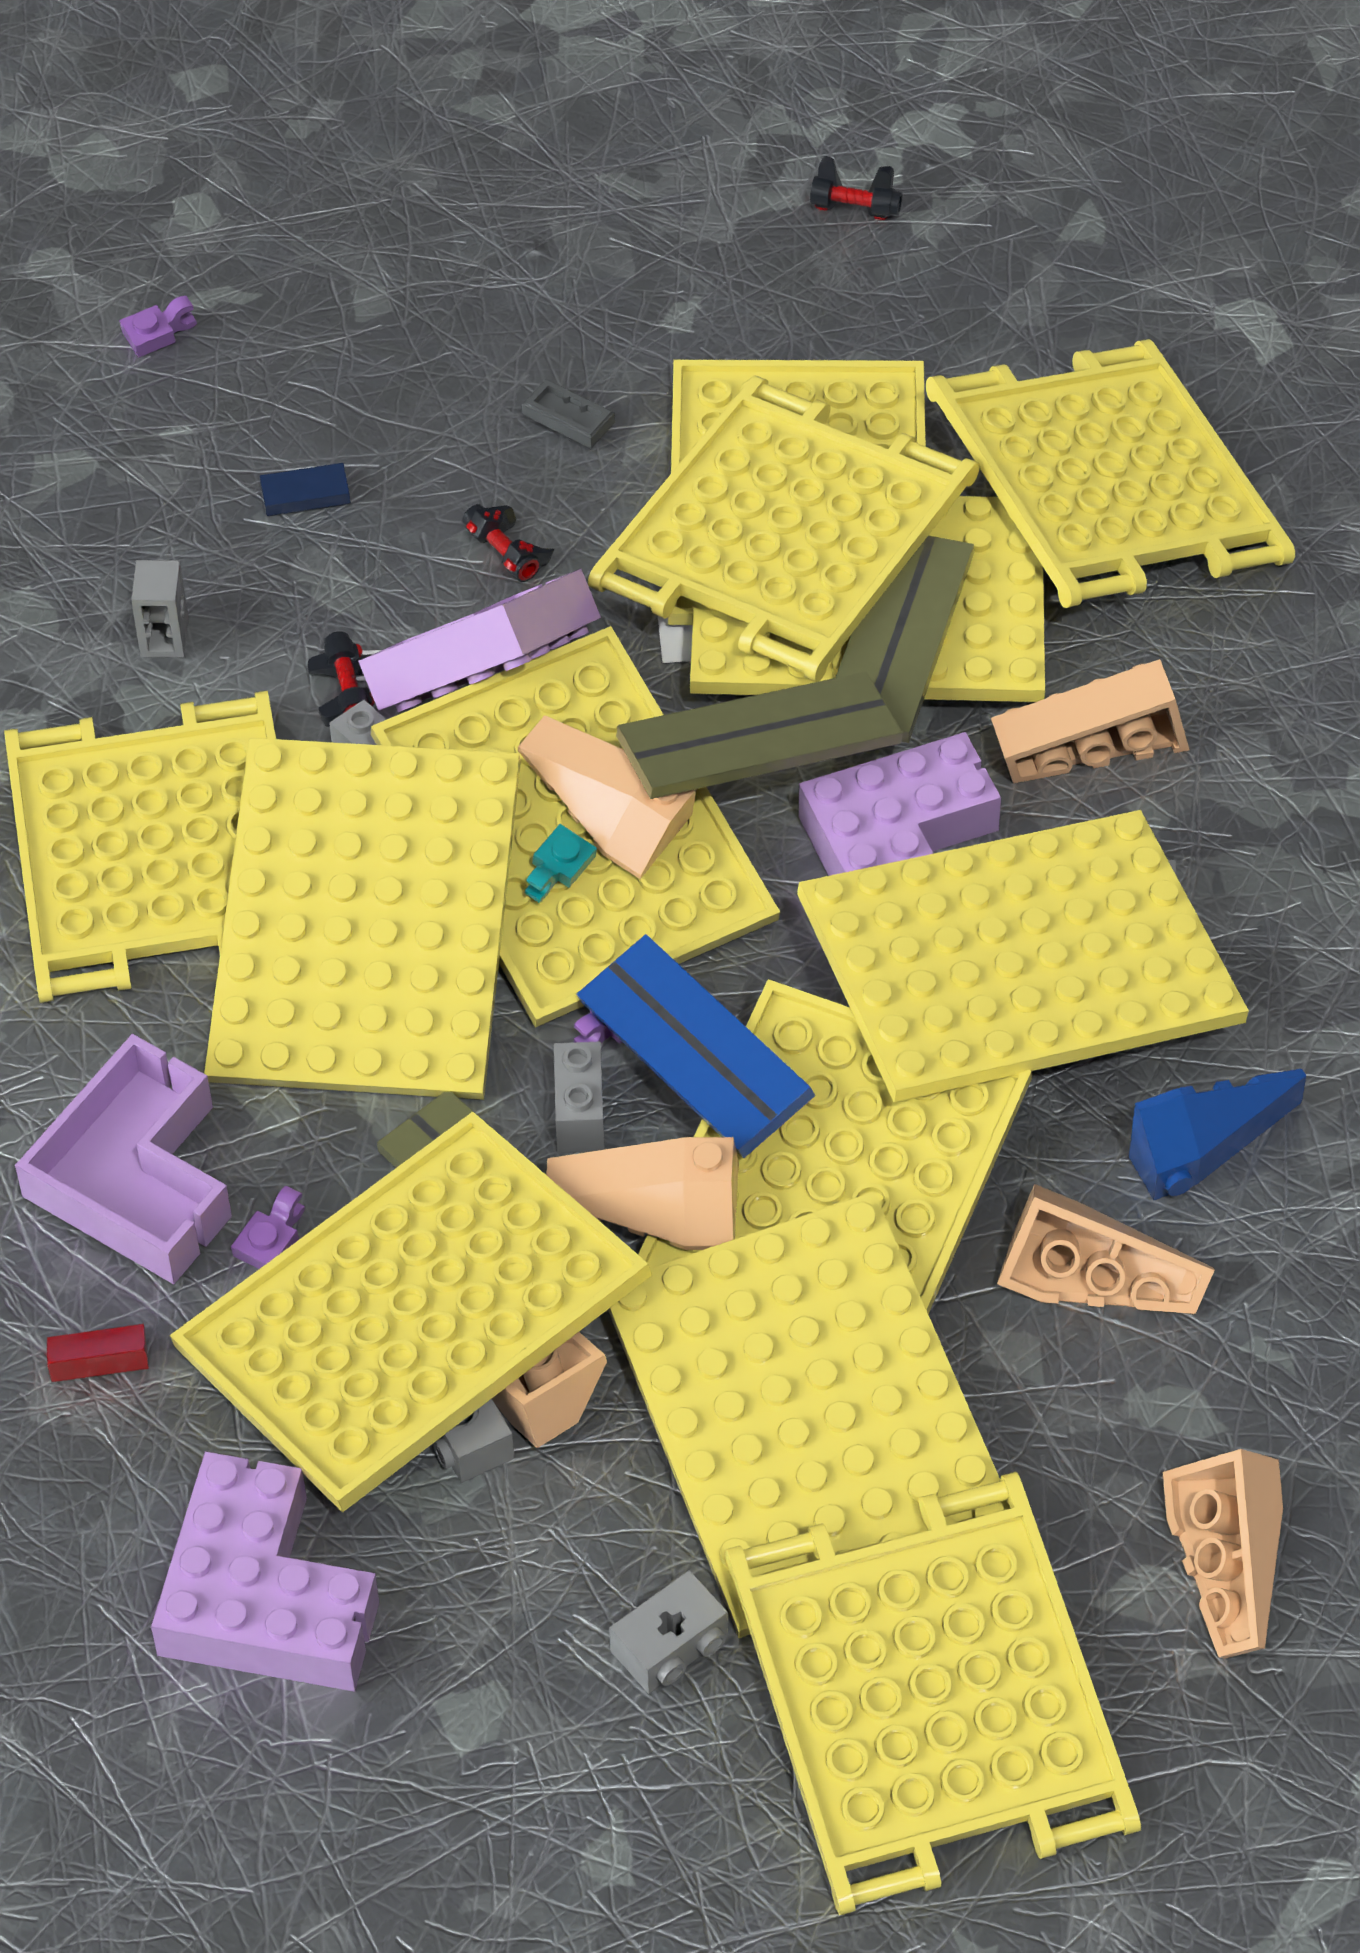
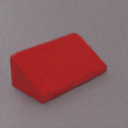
M144 1324L47 1337V1365L51 1382L149 1369Z

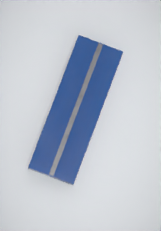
M647 934L576 994L580 1001L712 1129L721 1137H734L736 1152L743 1158L816 1096L803 1079Z

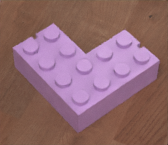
M582 569L545 583L546 585L541 584L512 595L473 614L401 641L359 660L358 662L378 711L395 705L397 712L403 711L422 703L423 700L445 695L468 683L469 685L474 684L504 669L507 671L530 662L531 659L570 642L572 639L589 633L586 625L601 618Z
M966 732L799 783V819L828 876L933 854V851L999 831L1001 796L985 768L981 769V759Z
M131 1034L15 1164L22 1197L170 1283L175 1284L200 1255L198 1243L206 1247L232 1217L227 1185L173 1155L213 1108L208 1076L175 1057L168 1062L166 1052Z
M211 1452L204 1453L151 1625L157 1656L355 1692L366 1653L365 1642H369L379 1606L376 1574L290 1558L307 1499L301 1468L258 1461L256 1469H251L249 1459Z

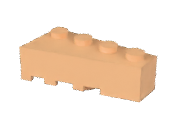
M1160 659L1147 664L1136 665L1130 670L1107 678L1093 680L1087 685L1064 693H1056L1038 702L1020 708H1012L1003 714L991 717L1013 783L1067 774L1071 771L1073 765L1083 763L1092 766L1093 769L1109 766L1111 758L1133 754L1135 760L1152 758L1153 750L1172 747L1174 753L1190 750L1176 699Z

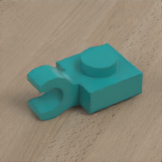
M559 824L533 854L532 864L536 868L526 880L530 885L525 890V894L540 903L558 881L570 888L596 857L597 847L562 824Z

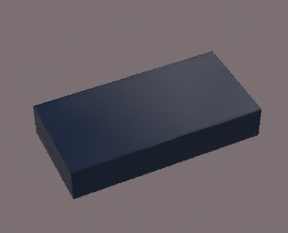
M343 463L260 475L267 516L351 503Z

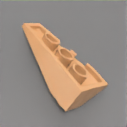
M544 715L518 746V752L548 789L555 791L569 808L568 813L577 824L580 822L593 837L594 845L602 855L639 879L644 876L692 816L696 789L650 799L623 749Z
M684 1137L547 1158L546 1175L599 1221L605 1220L627 1227L629 1232L643 1237L646 1233L668 1240L670 1245L685 1250H704L735 1239L739 1162L734 1137Z
M1034 1184L1016 1225L997 1284L1044 1303L1059 1304V1301L1088 1303V1306L1097 1307L1116 1305L1136 1307L1138 1310L1196 1314L1215 1270L1213 1267L1078 1201Z
M578 1332L494 1396L492 1400L508 1421L536 1448H539L579 1422L607 1363L606 1356L585 1336Z
M1238 1449L1164 1471L1163 1481L1167 1522L1172 1535L1179 1537L1186 1558L1182 1562L1186 1573L1189 1576H1193L1201 1595L1199 1607L1218 1657L1226 1659L1265 1649L1283 1513L1279 1459Z

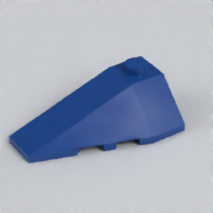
M1303 1069L1257 1075L1244 1086L1233 1087L1229 1080L1219 1081L1214 1084L1212 1091L1196 1093L1193 1086L1180 1087L1135 1103L1129 1159L1153 1200L1168 1195L1178 1196L1187 1192L1192 1186L1204 1180L1301 1104L1306 1082V1074Z

